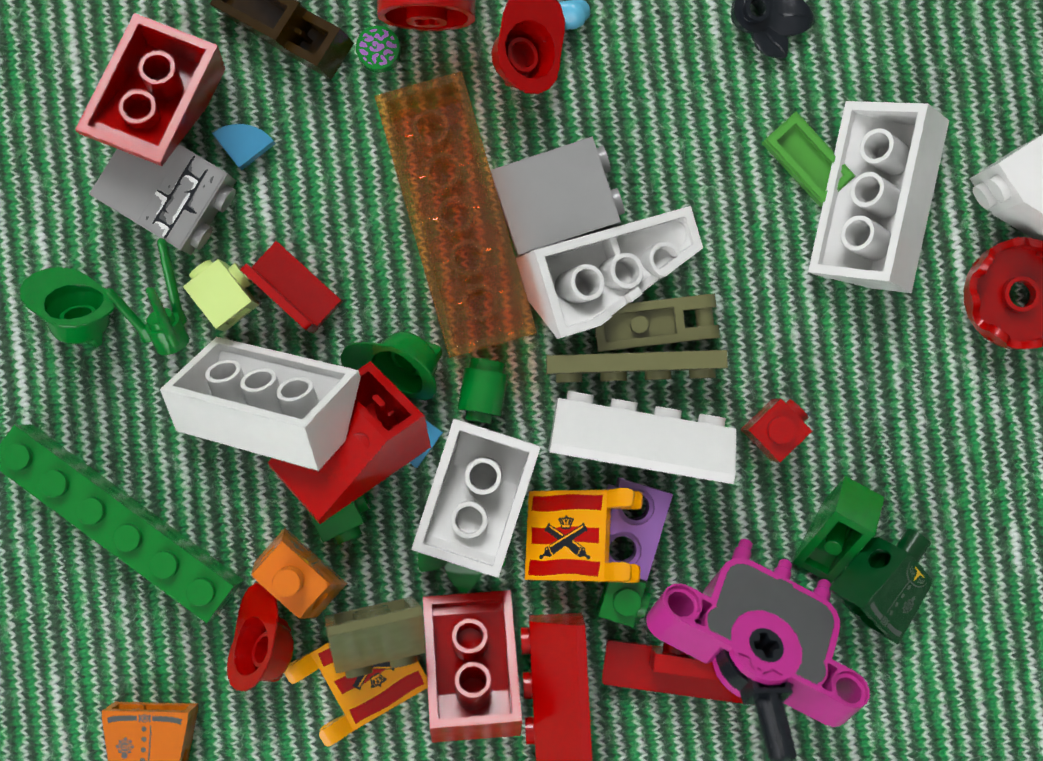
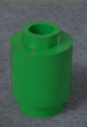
M471 357L469 368H464L457 409L466 411L465 420L491 424L492 416H502L508 375L504 374L506 363Z

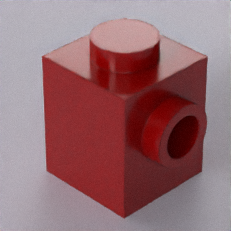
M781 398L771 399L740 429L770 461L779 463L812 432L805 424V421L809 418L805 411L793 400L789 399L785 403Z

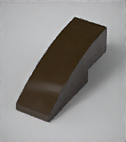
M212 0L210 3L214 9L246 30L332 80L354 45V42L341 28L307 11L296 0Z

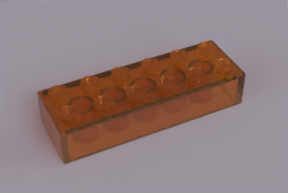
M462 71L374 96L449 358L455 360L537 336Z

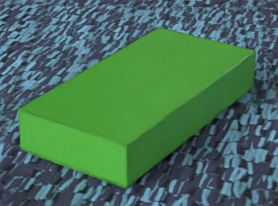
M795 112L769 135L762 144L810 197L822 207L823 202L826 200V188L832 163L834 164L836 156L807 122ZM842 164L841 173L843 176L839 179L838 192L855 177L845 164Z

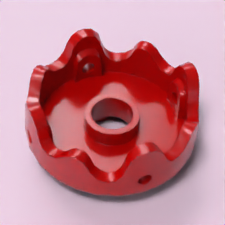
M1017 237L996 244L977 258L966 276L963 293L964 306L968 318L974 328L986 340L999 347L1012 350L1043 347V240ZM1016 282L1024 284L1030 293L1029 301L1024 307L1016 306L1009 296L1010 289Z

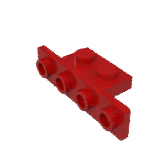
M609 639L606 642L601 678L604 685L743 704L740 697L733 694L722 684L716 675L712 661L706 664L663 642V646Z

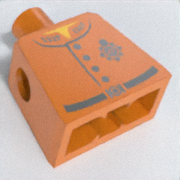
M286 528L281 531L255 560L251 573L258 583L300 619L318 617L347 585L340 576Z
M112 703L102 710V723L108 761H188L198 714V704Z

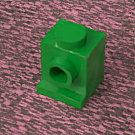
M640 579L638 583L604 582L596 606L598 617L634 627V623L638 624L640 618H644L651 597V593L648 592L651 580L644 581Z

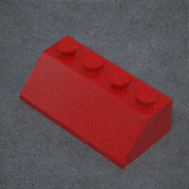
M582 612L529 615V627H520L522 655L531 654L532 672H523L524 700L533 699L534 717H525L526 745L535 744L536 761H592L586 626Z

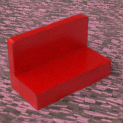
M275 241L253 266L246 263L240 269L301 327L313 334L343 302L278 241Z

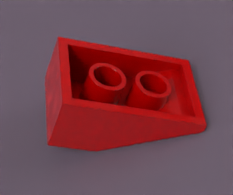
M134 13L75 128L76 132L163 166L208 107L226 70L218 45Z
M511 590L424 596L423 615L429 725L432 743L521 736L522 713Z

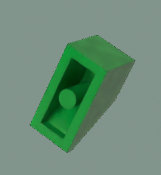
M844 476L823 501L794 555L792 563L832 583L876 534L884 497Z

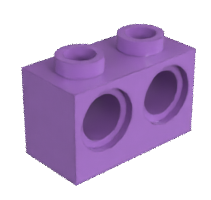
M618 477L616 485L608 484L606 490L629 488L634 491H640L646 500V509L642 515L636 518L627 517L623 509H611L610 544L614 539L624 536L632 540L634 548L632 554L624 560L614 559L610 556L609 552V563L626 562L637 564L640 566V579L647 581L673 494Z

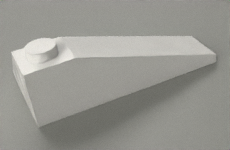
M688 206L536 249L515 259L529 303L556 338L559 339L601 326L626 304L633 302L641 296L642 292L659 279L666 277L703 249L692 208Z

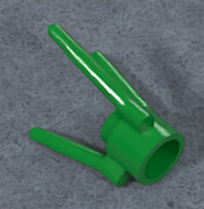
M159 238L157 245L171 309L164 308L155 289L148 287L146 294L154 312L147 317V324H144L112 288H107L105 294L137 330L143 343L152 342L158 354L170 355L186 347L190 338L184 327L188 320L181 307L167 243L164 238Z

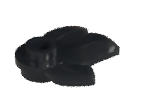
M734 0L731 7V19L735 27L742 32L751 34L756 49L771 58H786L789 49L788 37L806 32L815 23L812 9L804 0ZM750 4L756 7L759 17L752 14Z

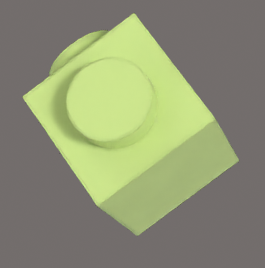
M217 259L215 262L207 260L198 265L189 274L192 280L185 284L183 288L215 329L225 332L259 306V303L248 291L247 287L252 282L240 270L241 268L236 263L229 266L220 259Z

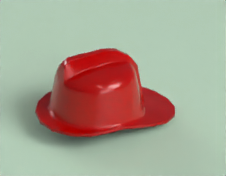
M557 0L507 1L502 16L500 33L494 41L491 52L492 64L497 74L504 80L505 86L514 87L526 94H540L549 90L557 80L565 34V17Z
M258 582L250 586L242 598L234 639L227 660L229 683L236 691L246 692L255 687L259 681H279L287 670L294 651V639L287 621L278 616L277 599Z

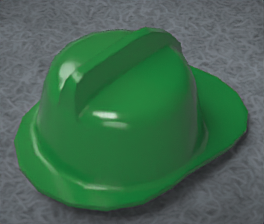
M64 267L47 268L33 273L24 280L20 287V298L25 306L45 321L50 332L57 340L66 344L87 343L95 348L101 346L102 335L110 324V313L116 307L106 296V288L75 269Z
M400 331L394 333L380 344L369 342L352 343L344 348L340 356L343 367L356 370L371 361L407 397L425 401L433 398L437 391L436 381L433 376L438 368L442 349L439 345L426 342L411 332Z

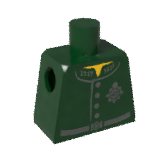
M910 528L906 530L896 546L879 537L872 538L833 582L829 590L864 626L898 645L932 585L931 577L918 563L931 545V542Z

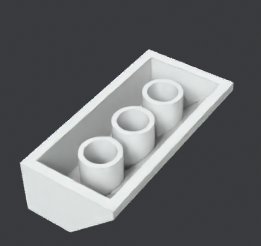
M845 102L834 152L836 157L830 170L826 188V200L822 206L808 270L809 273L872 289L912 293L949 120L931 105L925 103ZM842 164H845L855 177L838 192L839 179L843 176L841 173Z
M216 337L172 377L160 391L176 431L319 471L346 440L361 377L359 370Z
M568 391L567 399L557 398L548 448L550 453L734 484L736 475V429L724 427L726 418L699 414L698 422L681 419V410L655 406L654 414L637 412L638 403L619 399H612L610 407L593 404L594 395Z

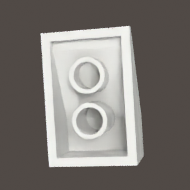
M1042 134L1008 153L970 178L975 186L973 187V194L983 208L990 209L995 217L1029 237L1043 240Z
M453 419L411 550L499 578L541 446L462 420Z

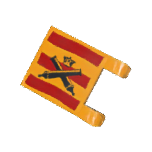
M629 488L529 491L524 580L638 583L640 581L639 565L626 562L609 563L611 509L640 510L643 505L642 492Z
M329 642L294 660L284 672L288 681L291 684H295L320 669L344 712V715L326 723L320 728L319 737L326 747L337 743L356 729L427 689V676L418 659L414 664L391 668L390 662L372 665V673L355 678H346L345 672L336 674Z

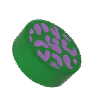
M371 26L359 35L356 42V53L361 64L367 70L375 73H384L394 68L401 56V46L396 34L392 30L384 26Z

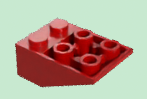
M371 361L358 369L361 378L346 440L319 471L271 458L268 462L273 472L319 524L431 448L425 415Z

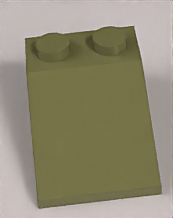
M412 596L325 616L326 631L336 674L345 672L346 678L370 674L373 672L372 665L390 662L391 668L414 664L417 662L416 655L426 653L422 606Z

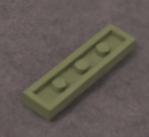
M727 350L546 356V375H556V383L583 382L582 374L600 373V382L627 381V372H645V380L672 379L671 371L688 370L689 379L716 378V370L728 368Z

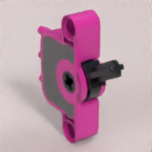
M741 539L738 547L734 550L732 559L722 566L703 593L681 583L668 586L647 613L646 622L650 632L659 640L706 664L712 661L716 675L725 688L740 697L743 705H755L768 759L770 761H794L797 754L784 704L825 725L838 727L847 722L867 704L870 698V689L860 674L832 660L840 632V619L836 609L829 602L831 597L829 588L832 585L827 579L819 580L812 592L790 580L792 563L788 559L779 560L773 572L750 560L753 544L749 539Z

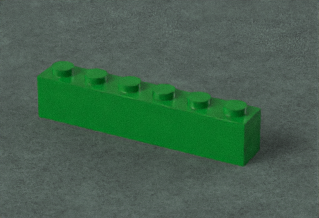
M14 425L0 443V472L205 623L213 620L221 613L244 580L34 425Z

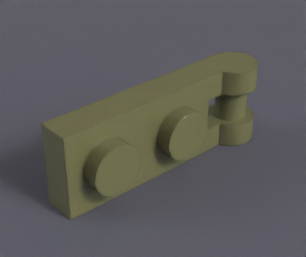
M715 294L628 303L613 314L612 318L604 324L595 327L597 352L720 338L719 325H714L712 308L717 307ZM695 310L697 327L685 328L683 311Z

